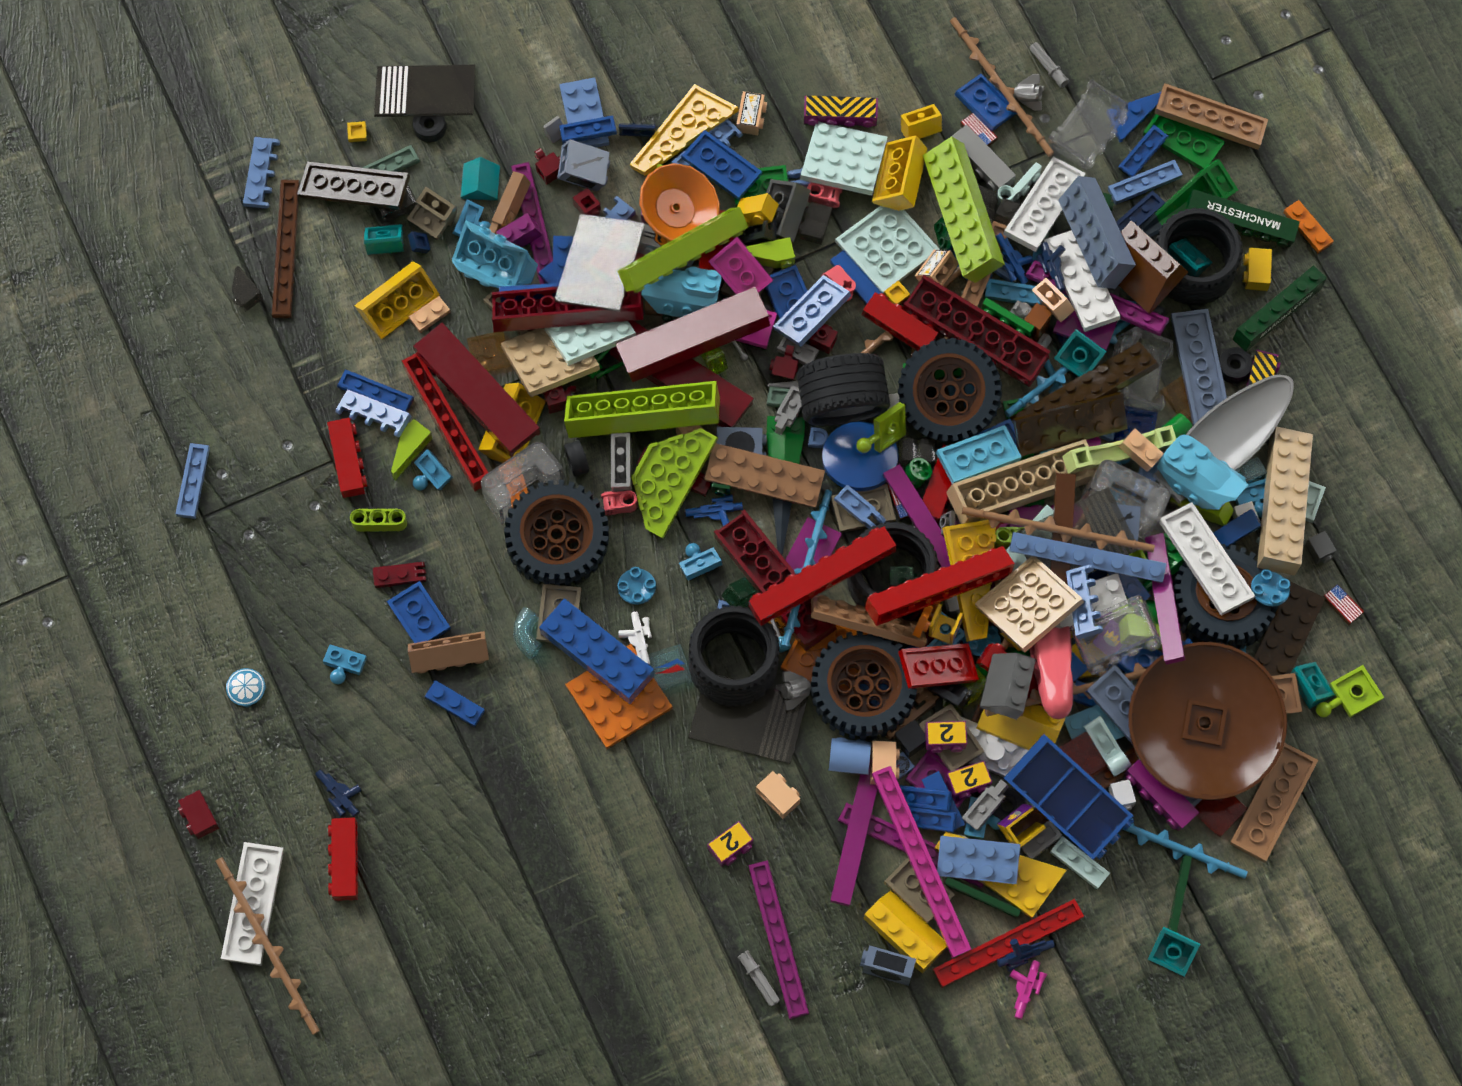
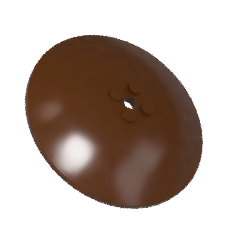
M1197 642L1183 645L1184 661L1166 665L1164 655L1160 656L1145 670L1134 688L1128 712V727L1133 748L1146 770L1158 782L1178 794L1202 800H1217L1236 796L1259 783L1274 767L1282 752L1287 731V714L1282 694L1266 668L1252 656L1237 648L1214 642ZM1201 718L1209 720L1210 726L1208 728L1200 726L1199 721Z

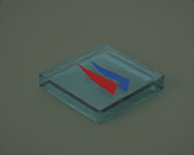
M681 644L648 654L650 666L654 668L655 672L654 679L662 691L692 681Z

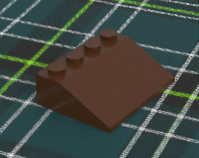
M1130 221L1121 231V234L1136 266L1118 286L1145 311L1151 314L1188 271L1133 221Z

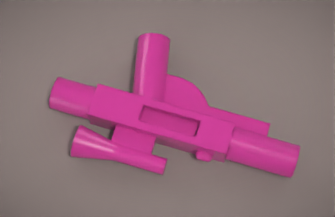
M1036 960L1032 961L1027 977L1014 969L1010 974V977L1017 980L1016 990L1018 997L1014 1009H1017L1015 1018L1020 1020L1023 1018L1027 1003L1031 1000L1029 997L1032 989L1036 990L1035 994L1039 995L1042 983L1047 976L1046 973L1040 972L1039 980L1036 979L1040 962Z

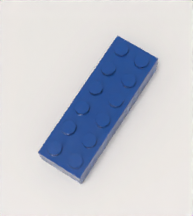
M565 598L539 626L541 635L628 704L633 702L655 676L654 668Z

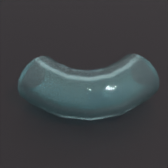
M523 607L514 622L513 636L517 647L531 660L542 647V644L534 638L532 633L533 626L539 618L530 609Z

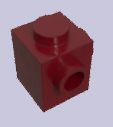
M823 324L809 338V345L830 354L837 341L838 332L833 330L831 326Z

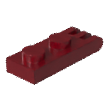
M425 562L374 567L375 588L414 584L419 581L421 583L426 582L425 576L418 577L426 574L425 569H418L424 568Z

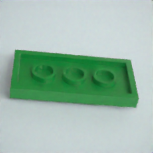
M1157 114L1143 132V136H1145L1153 125L1157 126L1168 135V138L1161 146L1200 170H1203L1213 162L1225 144V141L1209 132Z

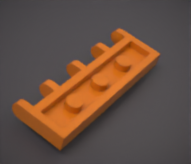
M940 602L924 608L912 635L920 638L923 631L927 632Z

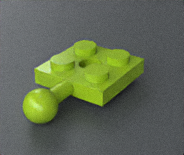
M899 402L874 419V434L869 438L859 439L856 443L857 450L861 453H867L874 443V450L881 453L906 435L905 405Z
M1364 665L1329 684L1337 698L1328 703L1320 702L1316 706V713L1320 717H1328L1332 709L1342 705L1351 718L1383 700L1384 696ZM1358 687L1361 689L1362 694L1356 696L1352 693L1351 689Z

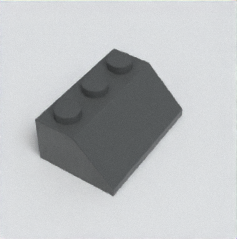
M771 179L766 193L779 204L772 220L777 222L776 239L790 237L791 242L794 243L811 190L796 182Z
M1019 653L993 654L979 708L1017 720L1024 712L1036 659Z

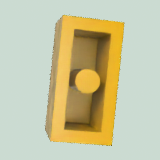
M934 104L901 115V132L905 138L916 135L921 139L942 131V115Z
M766 193L741 198L737 207L741 208L749 227L763 224L766 220H768V223L772 222L779 204Z
M1249 248L1248 253L1244 254L1243 265H1246V271L1243 272L1242 281L1246 282L1245 289L1268 291L1271 284L1272 249Z

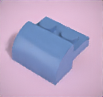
M842 737L832 738L829 771L868 774L871 742L860 739L847 740Z

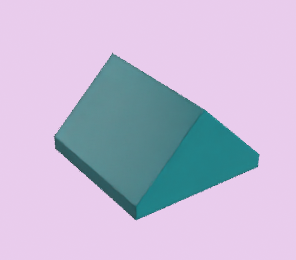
M482 157L464 163L461 199L498 200L500 165Z
M402 224L365 228L364 245L367 255L404 252Z
M1186 238L1172 243L1168 248V254L1188 271L1186 275L1198 277L1212 264V261Z
M1076 329L1054 359L1080 377L1088 371H1092L1107 351Z
M1316 662L1296 666L1291 673L1296 674L1298 691L1309 709L1335 696Z
M1163 926L1148 960L1185 977L1200 947V943Z

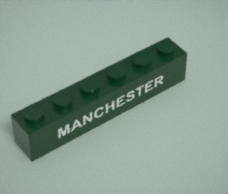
M1194 189L1189 195L1186 209L1203 208L1216 211L1226 219L1228 218L1231 224H1234L1235 229L1242 232V235L1259 237L1264 242L1272 241L1280 247H1291L1295 242L1300 221Z
M1313 265L1237 328L1233 341L1247 352L1322 289L1327 277Z

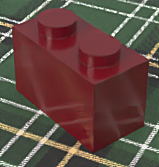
M200 790L178 800L181 806L178 808L182 818H187L189 824L186 827L191 836L195 834L197 839H200L219 829Z

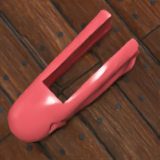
M1069 626L1063 628L1054 627L1030 648L1031 658L1036 659L1033 672L1038 685V693L1045 712L1053 719H1063L1068 716L1073 705L1072 645Z

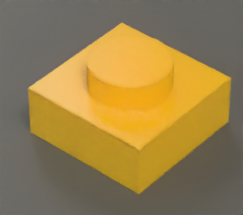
M365 121L347 123L349 142L367 141Z
M899 280L884 291V295L893 304L897 303L900 305L910 297V293Z

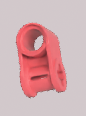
M812 182L808 185L807 188L811 192L816 191L819 193L814 195L810 192L809 203L829 208H838L840 206L839 197L843 189Z
M836 265L822 274V276L825 275L850 291L851 297L847 301L852 299L856 283L840 265Z
M610 491L601 494L605 515L631 513L638 508L637 497L633 491ZM627 499L634 500L631 504L624 503Z

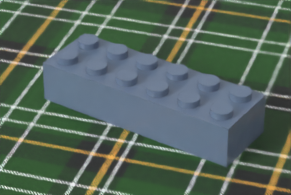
M1078 176L1058 201L1097 287L1115 289L1136 264L1096 178Z

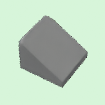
M556 116L544 125V134L552 143L561 138L559 125L563 124L559 116Z

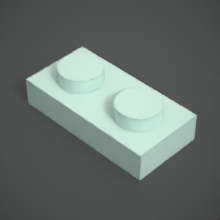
M1310 481L1305 521L1313 523L1326 487Z

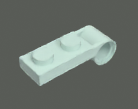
M1036 162L1013 188L1008 185L1001 186L997 193V205L1001 208H1009L1021 195L1025 196L1030 190L1029 186L1033 182L1036 183L1041 176L1042 166ZM1002 195H1007L1009 198H1008V199H1004V198H1002L1001 196H1002Z
M1101 716L1083 726L1114 777L1131 767L1128 758L1120 749Z

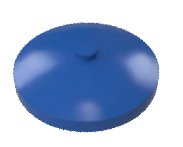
M869 422L844 424L834 430L824 443L822 451L823 467L829 478L842 488L849 485L855 491L876 489L887 482L883 473L898 465L896 442L881 453L874 450V443L869 452L861 453L857 450L856 443L859 439L869 438L874 434V424Z

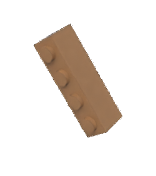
M485 631L408 644V655L412 673H425L432 669L443 670L450 666L462 667L468 663L480 664L485 662V660H489Z

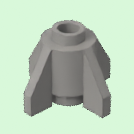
M1040 74L1030 75L1014 89L1015 98L1034 111L1042 110V102L1037 101L1041 100L1042 92L1045 90V86L1037 85L1040 84Z
M791 671L782 672L783 682L785 683L776 685V689L781 691L785 699H788L784 700L785 710H791L809 696L811 683L803 676Z

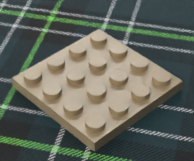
M544 328L535 329L501 342L504 353L530 397L600 370L594 356L568 366Z
M1031 556L978 600L975 606L1025 653L1081 606L1084 601L1037 557Z

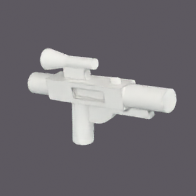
M632 612L631 618L634 630H619V638H628L630 644L636 648L637 656L650 665L647 652L648 644L645 643L644 636L647 635L649 639L652 638L649 617L642 619L645 626H641L638 612Z

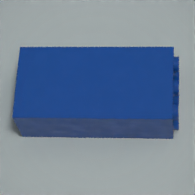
M1045 734L1041 736L1004 777L1009 784L1093 860L1095 858L1100 860L1107 852L1106 846L1109 843L1114 845L1121 837L1118 833L1123 828L1127 830L1134 823L1132 820L1134 815Z

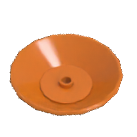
M677 163L659 166L647 175L640 188L639 205L644 220L656 234L669 242L719 215L720 202L714 186L704 174L691 166Z

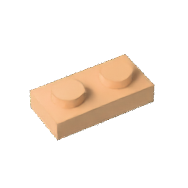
M438 296L410 315L409 320L421 333L451 312L440 296Z

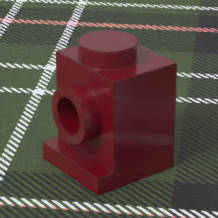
M588 187L572 197L573 206L579 210L586 220L588 218L594 219L600 214L601 204Z

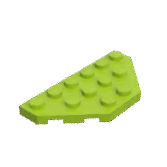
M699 428L686 434H680L664 441L649 444L631 477L644 519L645 529L661 538L665 537L716 444L718 437Z

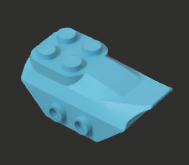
M465 220L452 258V262L458 271L464 273V276L480 281L479 283L486 287L499 288L502 286H518L532 283L538 263L531 258L527 250L507 241L503 235L495 234L486 227H480Z
M692 266L685 269V271L673 270V273L668 276L658 277L659 281L650 285H644L645 288L642 290L641 295L657 313L683 317L717 303L722 278L715 270H706Z
M1180 435L1165 451L1157 465V469L1175 493L1183 495L1190 503L1192 502L1202 509L1219 510L1226 502L1235 501L1249 486L1246 482V477L1229 467L1225 461H1220L1214 457L1205 445L1189 435Z

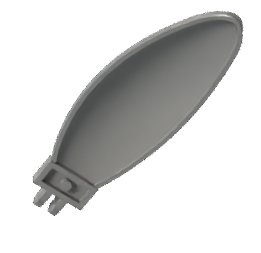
M1273 375L1241 389L1208 411L1186 435L1205 445L1214 457L1220 461H1225L1235 471L1238 470L1260 450L1280 422L1293 395L1294 382L1292 378L1286 375ZM1159 470L1154 473L1153 477L1159 484L1151 490L1150 494L1154 496L1162 488L1167 491L1158 501L1161 505L1171 496L1179 504L1186 499L1183 495L1173 491Z

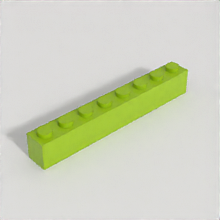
M730 208L617 270L625 291L639 292L645 288L644 285H650L659 281L658 277L668 276L673 273V269L676 267L677 269L687 265V261H694L700 258L701 253L711 252L715 250L716 245H723L729 242L728 238L732 236L734 238L743 234V230L748 228L741 208Z

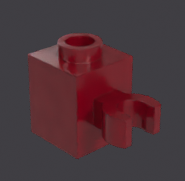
M541 148L534 151L536 154L535 158L538 161L535 163L536 172L547 185L558 177L560 156L557 157L554 152L546 156Z
M787 345L784 357L776 356L775 360L772 359L769 369L772 370V375L795 380L799 361L792 360L794 346Z
M561 385L544 392L549 414L566 409L567 396H572L570 394L576 391V386H570L566 391H563Z

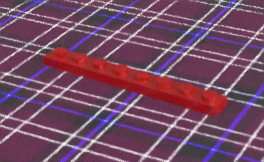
M1073 899L934 968L933 972L943 988L1014 952L1010 944L1012 939H1017L1019 945L1032 944L1084 918V915L1076 900Z

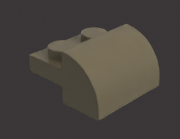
M425 187L416 200L417 205L407 220L438 240L447 226H451L457 207Z

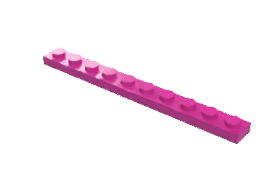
M891 766L872 773L875 784L951 957L953 958L971 950Z

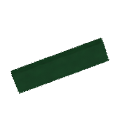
M1187 855L1181 861L1168 929L1176 933L1192 857Z
M950 877L946 879L945 885L1012 917L1018 918L1021 912L1020 909Z

